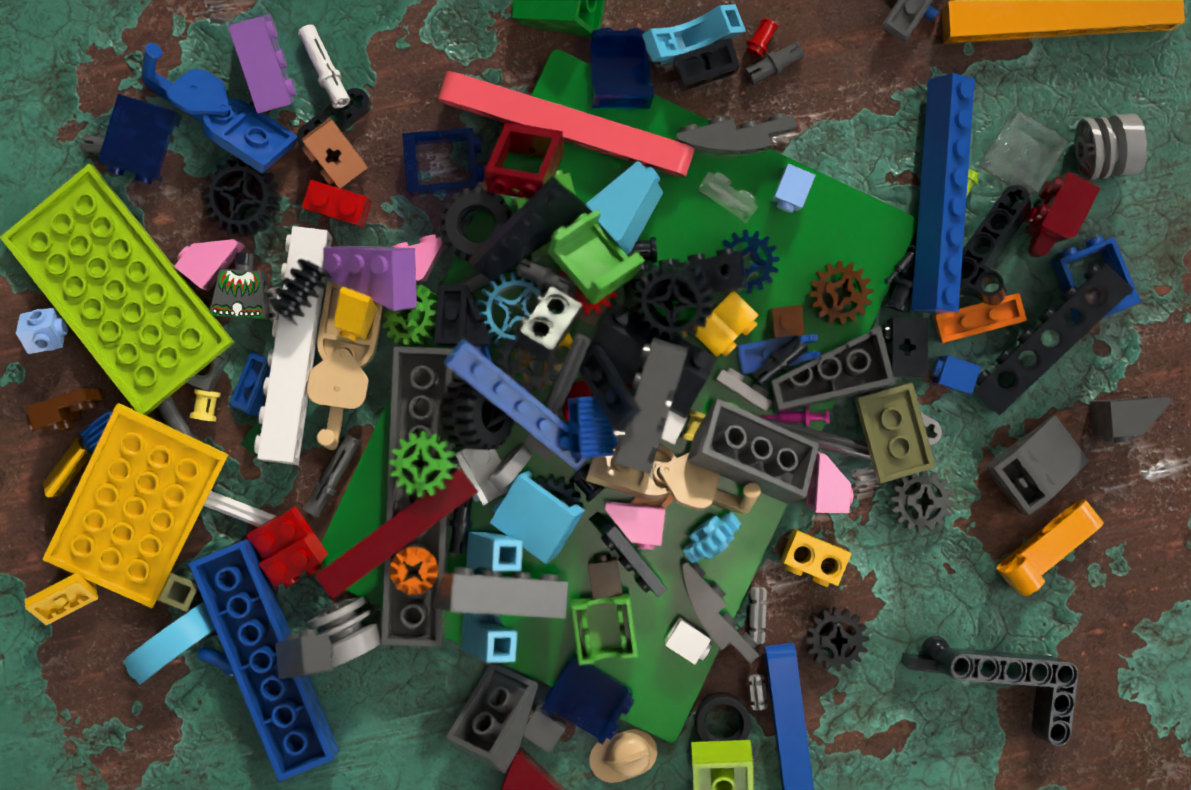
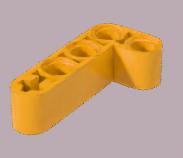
M1086 499L1078 500L1002 560L996 569L1015 593L1029 596L1042 587L1045 582L1042 575L1099 530L1104 522Z

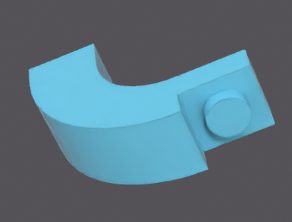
M736 4L719 5L706 14L678 26L650 29L643 33L642 36L646 44V51L650 55L652 62L660 61L661 65L673 63L674 56L728 38L732 40L746 32Z
M202 602L126 657L123 663L127 668V672L132 678L136 679L139 685L215 630L205 603Z

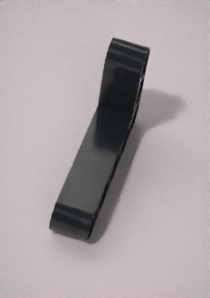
M945 648L939 652L936 658L938 670L957 680L1037 686L1032 719L1034 735L1055 746H1063L1069 741L1072 732L1078 684V669L1073 663L1048 655Z

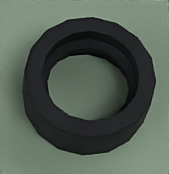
M715 693L706 697L699 704L695 713V727L702 742L747 740L751 730V718L745 704L738 697L729 693ZM719 705L732 707L740 718L737 732L726 739L712 736L706 727L708 712Z

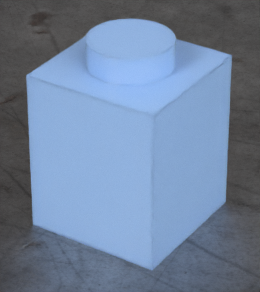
M788 164L784 168L771 201L776 202V207L785 212L793 213V210L799 211L804 205L816 175Z

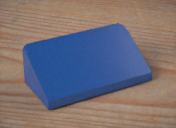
M252 351L250 352L229 405L249 415L259 417L260 409L262 406L265 407L267 397L263 393L264 381L266 377H270L271 366H268L267 357Z

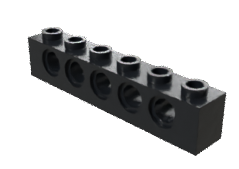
M1095 264L1083 275L1086 281L1078 288L1074 285L1061 296L1063 302L1056 309L1052 306L1039 317L1041 323L1034 330L1030 327L1017 338L1019 344L1012 351L1008 348L995 359L998 364L990 372L985 369L978 375L974 391L998 415H1001L1133 290L1108 264H1102L1100 267ZM1092 287H1097L1101 291V299L1095 304H1090L1086 300V292ZM1070 308H1075L1079 312V319L1073 325H1067L1063 320L1065 311ZM1049 329L1054 330L1057 333L1056 342L1050 346L1043 345L1041 342L1042 333ZM1028 350L1034 352L1035 361L1032 365L1022 366L1019 363V356L1022 352ZM1004 371L1011 372L1014 376L1012 384L1007 387L1000 386L997 383L998 375Z

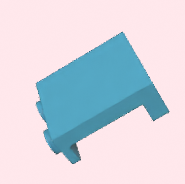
M526 471L517 475L507 485L506 488L509 491L505 498L502 497L494 506L493 512L495 514L490 523L507 536L523 540L522 547L547 564L558 556L585 510L577 504L571 507L567 506L531 480L533 473Z

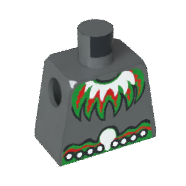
M236 253L235 270L220 269L210 308L211 315L216 317L264 320L272 318V314H269L268 298L270 297V294L267 293L269 289L267 273L262 271H253L254 254Z

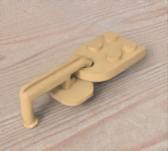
M332 281L327 282L317 338L318 351L323 361L311 369L307 386V394L311 401L319 405L331 406L327 429L321 430L317 435L318 443L329 450H335L338 447L344 409H356L365 402L369 379L362 369L375 356L384 310L383 305L373 301L378 307V311L366 341L357 338L356 342L340 337V331L333 325L339 293L344 286Z
M613 429V432L616 434L617 437L619 431ZM661 444L658 446L650 474L616 464L615 461L620 446H616L614 456L593 457L586 481L645 500H659L671 493L679 504L693 509L704 510L713 504L742 514L750 512L761 493L760 486L755 483H749L744 486L743 498L718 490L719 474L687 461L689 453L677 458L671 450Z

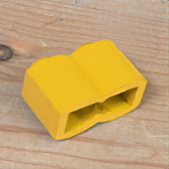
M735 291L731 292L713 310L712 316L705 318L707 321L706 326H698V332L694 336L715 357H718L720 354L726 357L737 346L734 340L741 333L747 336L757 326L754 320L758 314Z

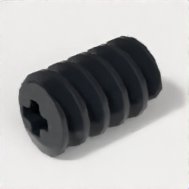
M298 259L297 261L301 270L295 268L290 270L294 280L289 278L283 279L287 290L277 287L276 293L280 299L274 297L268 299L278 314L296 326L298 324L293 316H305L300 309L301 305L309 308L312 306L307 297H319L314 289L315 286L325 289L326 285L321 278L332 279V276L320 266L304 259Z

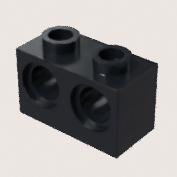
M731 38L674 56L673 67L681 92L737 74L740 67Z

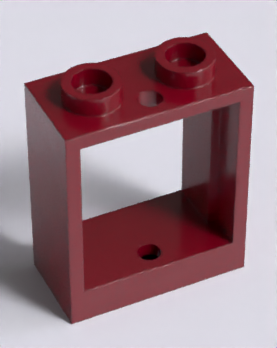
M506 122L485 169L487 192L529 200L552 176L555 177L564 154L563 131ZM509 152L544 158L538 174L504 169L502 167Z

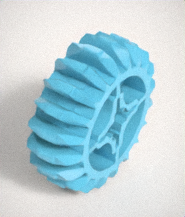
M515 271L511 272V281L508 282L504 274H501L499 278L502 284L499 286L495 281H490L489 284L495 290L490 293L488 290L483 289L482 293L489 297L488 301L478 300V305L486 307V311L480 312L482 317H487V321L484 322L486 327H491V330H489L490 336L498 335L494 343L497 346L506 338L511 341L516 340L515 335H509V332L523 319V316H516L515 319H512L510 317L512 312H509V308L504 303L514 307L522 303L524 308L521 310L525 311L524 314L530 318L531 314L527 310V305L531 295L534 293L538 297L546 291L540 288L537 289L535 287L536 283L532 281L528 283L527 279L521 277V281L517 280ZM511 288H525L523 293L512 301L499 296ZM494 303L502 307L506 312V318L501 329L498 328L494 321Z

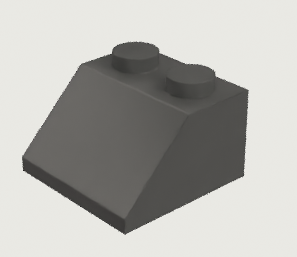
M1170 397L1090 401L1092 436L1103 437V442H1132V436L1144 435L1171 403Z

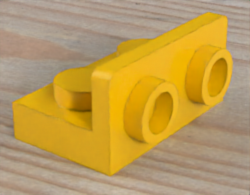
M75 573L25 599V609L47 626L97 600L96 583L86 580L78 573Z

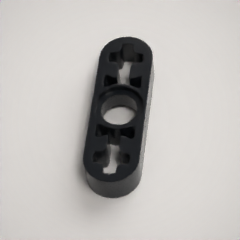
M352 88L346 92L350 99L354 96L358 99L364 97L361 101L362 108L358 109L354 106L348 110L352 115L350 118L347 117L341 108L336 109L331 103L304 124L297 133L299 145L301 147L305 146L302 138L308 132L318 127V123L322 124L326 121L331 113L341 114L342 123L338 128L342 133L361 119L371 108V100L366 92L359 88ZM352 100L349 101V104L344 106L346 109L352 106Z

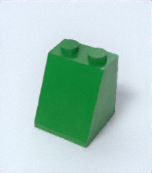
M514 0L512 3V18L525 27L599 39L605 0Z

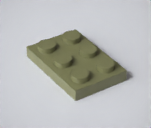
M913 383L854 398L877 483L888 482L936 468Z

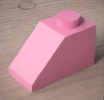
M234 239L194 243L190 247L186 246L178 254V262L174 267L201 289L209 291L217 282L220 269H227L236 258V253H240L245 245Z
M817 452L806 497V508L817 513H849L850 505L853 502L851 483L826 454Z
M605 501V510L632 543H636V548L653 550L654 545L661 546L665 516L664 507Z

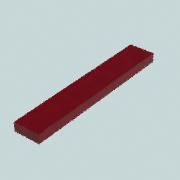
M462 468L451 474L454 477L453 480L445 479L443 481L447 487L445 490L435 487L436 495L434 496L427 492L424 497L417 499L318 572L315 576L330 597L334 599L479 491Z

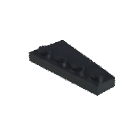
M552 176L468 261L473 268L492 281L551 241V236L556 230L561 227L568 228L581 214H590L593 211L557 178Z

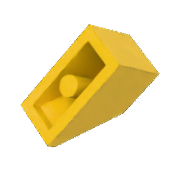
M342 287L339 293L333 326L340 331L339 336L353 342H356L357 338L366 341L378 307L371 297Z

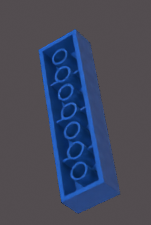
M246 539L188 564L274 772L280 782L333 760L340 750L310 677L278 678L275 643L286 641V635H290L291 631L272 585L258 565L261 562L260 556L250 540Z

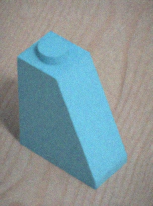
M639 161L634 163L586 203L592 211L597 209L601 213L598 220L599 225L626 255L631 252L663 194L658 184L661 180L659 175L651 166L646 169Z

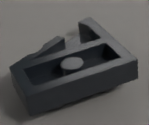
M439 285L434 343L437 345L457 346L464 339L472 346L493 347V341L471 288L468 285Z

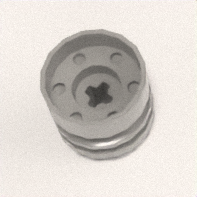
M1137 114L1113 115L1109 120L1105 117H1097L1095 119L1085 118L1079 121L1075 132L1074 149L1076 164L1082 178L1090 181L1097 178L1106 179L1111 174L1116 177L1138 175L1142 172L1147 156V140L1142 120Z
M364 596L344 599L330 605L307 622L309 629L323 625L324 629L317 632V635L329 634V640L333 646L332 667L346 663L382 643V635L377 624L362 626L361 621L371 614L370 609L358 613L355 610L366 603Z

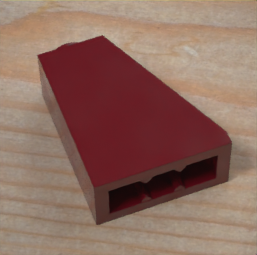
M522 747L519 748L510 763L501 790H566Z

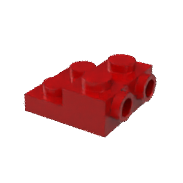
M296 506L253 529L246 535L263 559L258 565L275 588L281 584L285 588L293 585L300 579L299 575L303 572H306L308 576L312 575L323 566L321 562L328 554Z

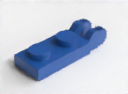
M817 334L799 337L801 339L800 343L804 342L805 344L818 340ZM795 336L737 345L736 349L741 374L754 372L770 359L769 355L773 351L778 352ZM817 351L807 352L799 356L789 366L798 365L802 361L817 359L821 354Z

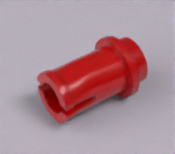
M762 18L753 37L746 41L748 45L746 51L758 58L762 54H766L768 51L766 47L778 29V25L768 18Z

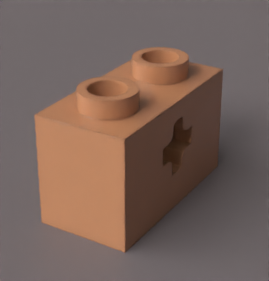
M331 117L302 138L305 144L302 150L312 162L316 159L324 168L320 173L330 186L335 183L339 188H342L368 168ZM327 149L339 150L337 153L339 159L336 162L332 158L326 159L328 156Z

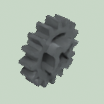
M927 470L919 472V476L915 473L909 475L910 478L908 479L906 477L899 478L902 483L900 486L892 485V488L897 493L896 495L889 496V500L896 503V505L890 508V511L899 512L895 520L899 523L906 520L905 528L911 530L915 525L916 531L922 533L924 526H926L932 532L934 531V523L941 526L945 524L942 519L943 515L951 517L952 514L947 510V506L955 505V502L948 500V496L954 492L951 489H944L948 483L946 479L937 481L938 473L932 472L928 477ZM930 483L937 489L939 496H935L932 493ZM914 484V488L908 494H905L906 490ZM922 496L927 498L926 503H921V505L916 503L917 498H922ZM904 505H908L912 509V516L914 518L908 515ZM935 508H938L937 511L931 517H929V513L933 511Z

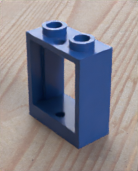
M1102 236L1085 242L1086 248L1077 251L1075 247L1058 253L1060 259L1051 262L1061 289L1065 293L1073 285L1075 286L1067 264L1101 251L1105 263L1133 288L1105 317L1141 303L1114 237L1106 240ZM1070 308L1073 318L1077 322L1079 312L1075 308Z

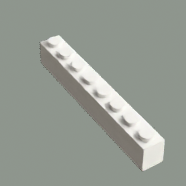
M292 227V233L287 235L285 250L289 253L287 263L282 265V280L284 278L294 280L290 270L292 268L301 270L297 264L298 259L309 260L324 269L323 248L331 247L332 236L328 230ZM322 277V281L326 284V278ZM315 286L314 289L319 295L318 298L307 297L312 305L311 308L301 305L300 309L305 314L304 317L293 316L298 324L297 326L280 314L278 320H274L272 336L276 337L274 349L271 348L268 354V366H271L270 377L265 378L263 393L267 397L265 407L262 406L259 413V424H262L261 436L256 437L254 451L258 453L257 459L262 461L299 465L309 399L307 386L310 371L314 365L325 291L323 288Z

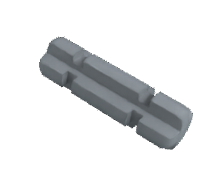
M752 587L750 589L752 603H750L749 626L751 630H749V635L757 644H764L765 632L763 628H766V604L764 601L767 600V590L764 587Z

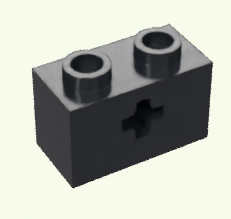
M928 318L887 319V324L883 325L882 334L884 342H887V353L893 376L928 377ZM899 345H909L910 350L904 353L903 350H899Z

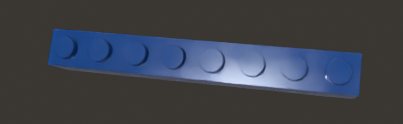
M956 73L929 79L927 89L912 310L931 314L953 313L959 310L975 79Z

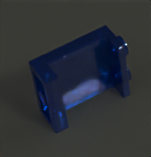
M601 28L592 31L590 40L592 108L650 109L654 98V85H651L649 54L646 51V44L642 36L646 31L638 28H632L627 31Z
M118 94L98 162L106 165L105 171L123 176L126 171L135 174L134 180L152 185L153 180L162 182L163 177L160 175L173 128L174 126L179 128L182 116L175 111Z
M572 653L544 699L542 709L551 715L553 712L557 713L595 736L597 742L603 745L607 738L612 740L619 728V724L616 722L622 713L628 714L635 700L632 698V688L592 664L579 665L577 655Z

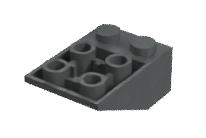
M1052 415L984 467L1019 513L1030 515L1051 500L1089 460L1057 416Z

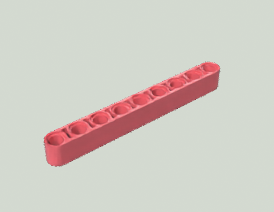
M446 71L438 101L443 104L499 122H511L563 131L564 142L631 163L639 161L644 167L648 168L651 166L654 170L676 177L686 178L695 151L693 147L675 140L452 71Z

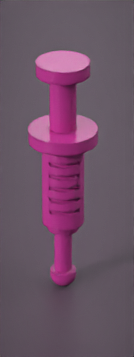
M805 408V411L781 412L778 415L762 414L760 417L785 423H806V427H809V421L825 420L826 424H829V409H825V413H809V408Z

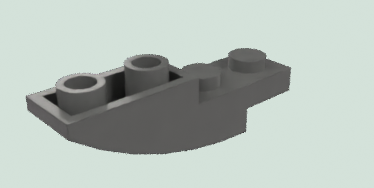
M785 113L768 117V122L758 125L756 121L739 125L740 129L736 130L734 119L726 120L725 117H718L709 120V125L697 128V124H691L680 128V133H676L675 141L693 147L695 151L716 155L753 154L767 151L771 146L769 138L791 133L797 126L794 115L785 117Z
M684 558L681 561V569L685 588L701 624L721 650L731 642L751 664L759 657V654L754 649L758 644L747 632L741 635L734 628L738 623L727 611L723 614L720 613L727 605L723 599L726 593L715 582L710 585L702 577L706 572L696 562L692 564Z

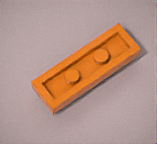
M1020 293L1005 296L1004 300L996 305L982 302L960 308L958 312L941 313L933 316L940 344L1027 321Z

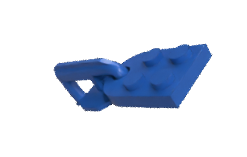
M148 43L145 46L141 74L144 85L202 123V129L210 140L263 174L297 144V135L262 112L257 113L255 107L242 100L227 98L224 82L208 71L193 69L174 83L170 82L155 72L157 59L162 56L161 48L154 43Z

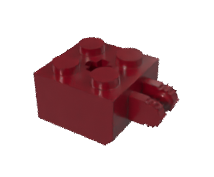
M1070 172L1055 177L1049 182L1046 181L1039 191L1038 197L1041 199L1037 207H1033L1025 219V223L1028 225L1024 232L1032 236L1027 253L1031 257L1037 258L1046 256L1055 243L1077 236L1101 188Z

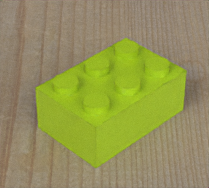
M750 740L691 742L693 790H754L753 757Z

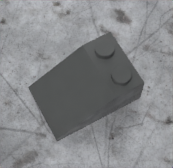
M491 662L446 736V739L460 752L505 774L520 748L538 684Z

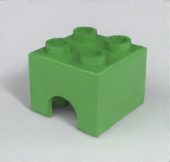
M629 592L622 593V596L594 600L593 597L571 600V613L579 665L593 664L597 660L610 657H620L622 659L638 657Z

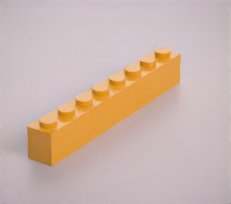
M950 0L941 9L943 44L1174 30L1185 23L1184 0Z

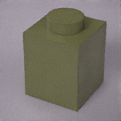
M170 573L157 601L187 612L198 589L197 583Z

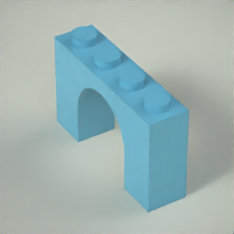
M468 532L466 568L473 569V575L482 576L484 575V570L521 571L523 540L497 532ZM463 612L461 649L485 662H515L517 631L503 625L498 614Z

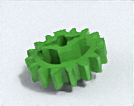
M416 285V298H421L423 301L421 303L417 301L416 308L396 311L389 309L388 312L382 313V317L387 318V322L382 325L383 328L389 330L387 337L393 339L399 345L414 347L416 343L423 346L424 337L433 338L431 331L436 327L437 294L431 292L429 288L423 285ZM401 329L408 330V333H404Z
M425 431L421 432L420 438L415 433H410L409 442L404 439L399 440L402 446L401 450H392L397 455V459L389 461V464L396 466L397 470L391 473V477H400L397 486L402 488L407 485V494L412 495L417 489L418 497H424L426 490L431 496L436 495L435 487L445 490L447 487L443 481L445 479L453 480L454 477L448 472L449 469L456 468L457 466L449 461L450 458L455 456V453L452 451L446 452L445 449L449 443L443 441L439 444V435L434 434L429 439L428 432ZM416 446L415 452L409 458H406L408 452ZM431 446L439 452L441 460L436 459L432 454ZM423 459L429 461V466L424 467L423 470L417 467V463L423 461ZM405 469H409L414 475L415 483L409 479ZM436 471H440L438 477L434 481L429 483L430 477Z

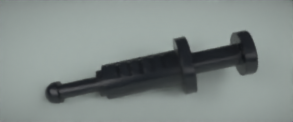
M910 245L907 249L908 253L894 266V272L884 280L886 285H890L897 275H903L915 262V245Z

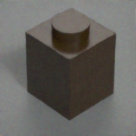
M611 553L594 555V560L588 561L593 600L622 596L617 557L611 558Z

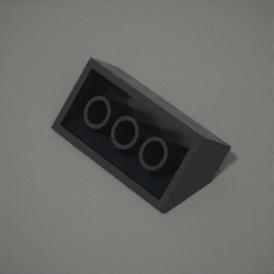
M614 301L586 353L593 345L601 346L625 385L632 389L636 373H642L645 362L640 361L645 344L651 345L653 338H658L688 347L670 407V411L685 419L718 358L677 335L673 340H670L666 331L662 337H658V328L654 327L652 331H648L647 327L650 324L648 320L640 322L639 318L641 315Z

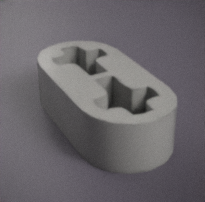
M523 443L519 444L507 454L488 480L498 491L502 490L514 480L533 454Z

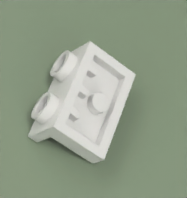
M463 449L455 453L457 460L454 461V464L457 465V470L462 468L479 491L472 496L476 502L481 501L485 505L509 491L506 487L498 491L488 480L493 471L502 462L496 449Z

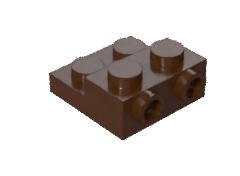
M82 388L27 406L28 414L26 415L28 427L32 431L43 429L45 433L62 432L74 428L73 422L83 420L81 412L98 408V402L107 400L104 389Z

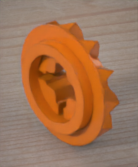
M408 547L401 550L395 555L390 565V579L397 589L405 592L407 595L426 592L434 585L438 576V565L434 556L421 547ZM422 561L423 564L418 571L422 579L413 576L411 579L405 580L406 574L409 572L406 566L408 564L415 566Z

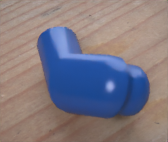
M206 646L199 650V660L223 669L224 674L229 677L235 676L226 653Z

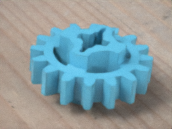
M732 512L724 514L721 518L713 515L695 528V531L689 536L691 542L685 546L682 552L692 564L702 558L710 560L729 546L730 542L734 539L733 533L739 529L741 522Z

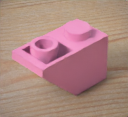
M435 234L420 238V243L408 246L406 242L391 246L415 248L416 284L425 282L443 252L446 245L442 237L436 238Z

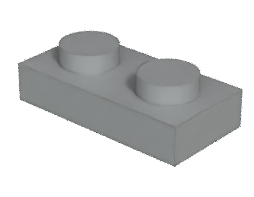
M731 368L727 372L723 369L719 371L714 380L760 410L767 411L773 401L766 398L769 394L766 390L756 384L752 388L742 382L744 376Z

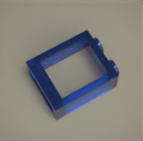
M473 128L402 133L406 185L410 196L463 192L462 189L469 188L473 190L475 187H479L480 182H484L483 165L477 164V154L482 153L480 136H475ZM467 141L470 181L421 185L418 145Z

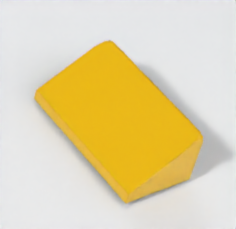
M75 439L44 480V492L48 498L61 496L92 454L83 447L81 439Z

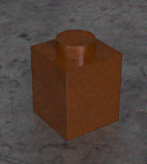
M802 305L774 307L768 310L771 339L805 335Z

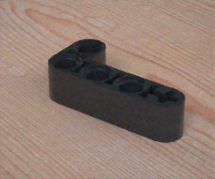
M1012 185L1004 190L963 248L961 272L967 269L974 272L968 278H961L960 289L989 305L1001 303L1006 296V287L1002 276L991 269V267L1031 211L1029 192L1024 186ZM999 222L1007 223V226L1002 230L993 229L994 225ZM979 247H990V250L985 254L976 253ZM995 283L999 285L998 289L994 292L988 293L984 291L985 287L989 284Z

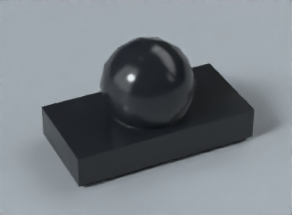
M928 637L922 644V655L903 653L902 663L909 670L941 673L936 666V658L941 650L950 648V646L943 637Z

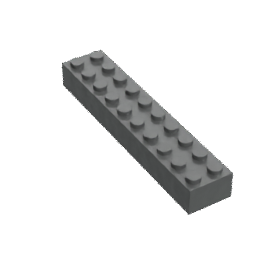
M393 347L389 461L397 459V455L392 450H401L400 439L409 442L410 433H415L420 438L422 431L428 432L429 439L434 434L439 435L438 443L447 441L449 445L445 449L446 452H453V444L447 440L448 435H444L442 431L443 424H440V404L443 403L442 395L444 392H447V385L453 382V379L456 377V372L443 363L454 349ZM416 446L408 452L406 458H409L415 452ZM431 446L432 454L436 459L441 460L439 452ZM424 459L417 463V467L422 468V470L424 467L429 466V461ZM390 464L388 469L386 522L420 498L417 495V489L412 495L406 493L407 485L402 488L397 486L400 477H391V473L397 469L396 466ZM405 469L409 479L415 483L414 475L409 469ZM436 471L430 477L429 483H431L438 477L440 471ZM450 513L398 551L400 552L408 547H421L434 556L438 565V576L434 585L422 594L407 595L405 592L397 589L390 579V565L398 552L385 560L381 645L441 647L445 641L446 610L432 608L443 575L448 573ZM422 561L415 566L410 564L406 566L409 572L406 574L405 580L411 579L413 576L422 579L418 572L423 564Z

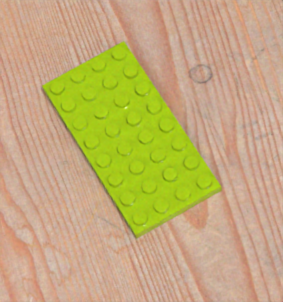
M90 163L0 236L4 244L133 408L145 416L235 343L217 319L210 314L209 309L95 166Z

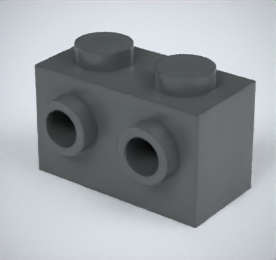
M317 630L300 631L297 634L286 635V641L275 643L279 679L303 677L332 671L331 658L333 656V646L329 640V634L317 635Z

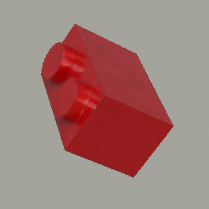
M310 180L302 208L310 213L364 229L372 201L366 196Z

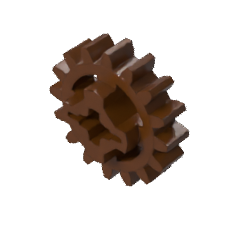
M837 261L835 269L829 263L825 265L826 273L818 270L815 275L819 280H812L809 285L815 288V291L808 293V297L815 298L816 301L810 307H819L820 311L817 315L819 318L828 315L827 323L829 324L833 323L835 318H838L839 325H844L846 317L851 323L857 321L855 313L861 316L865 315L866 312L862 306L872 304L866 298V295L873 293V289L866 288V284L871 279H862L861 275L864 271L862 268L856 272L853 271L854 263L852 262L848 263L846 268H843L842 261ZM841 274L837 282H826V279L831 275ZM853 280L856 282L859 292L855 291L852 285ZM842 286L843 293L847 295L838 301V294L834 290ZM822 294L826 295L829 301L828 307L822 299ZM844 304L855 305L850 311L840 313Z

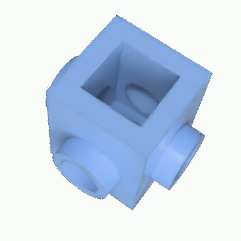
M55 307L43 310L37 309L20 314L16 335L28 354L62 348L64 337L68 333L67 323L63 318H60Z

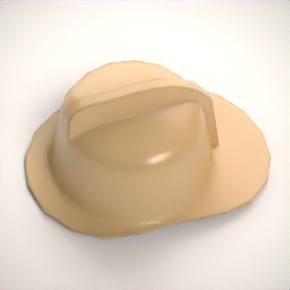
M626 730L606 737L595 744L589 757L590 768L595 776L602 781L609 783L621 782L650 770L656 761L657 746L652 736L644 730Z

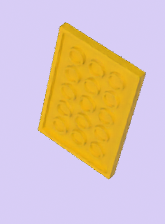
M118 403L42 560L73 574L78 573L86 580L153 608L229 454Z

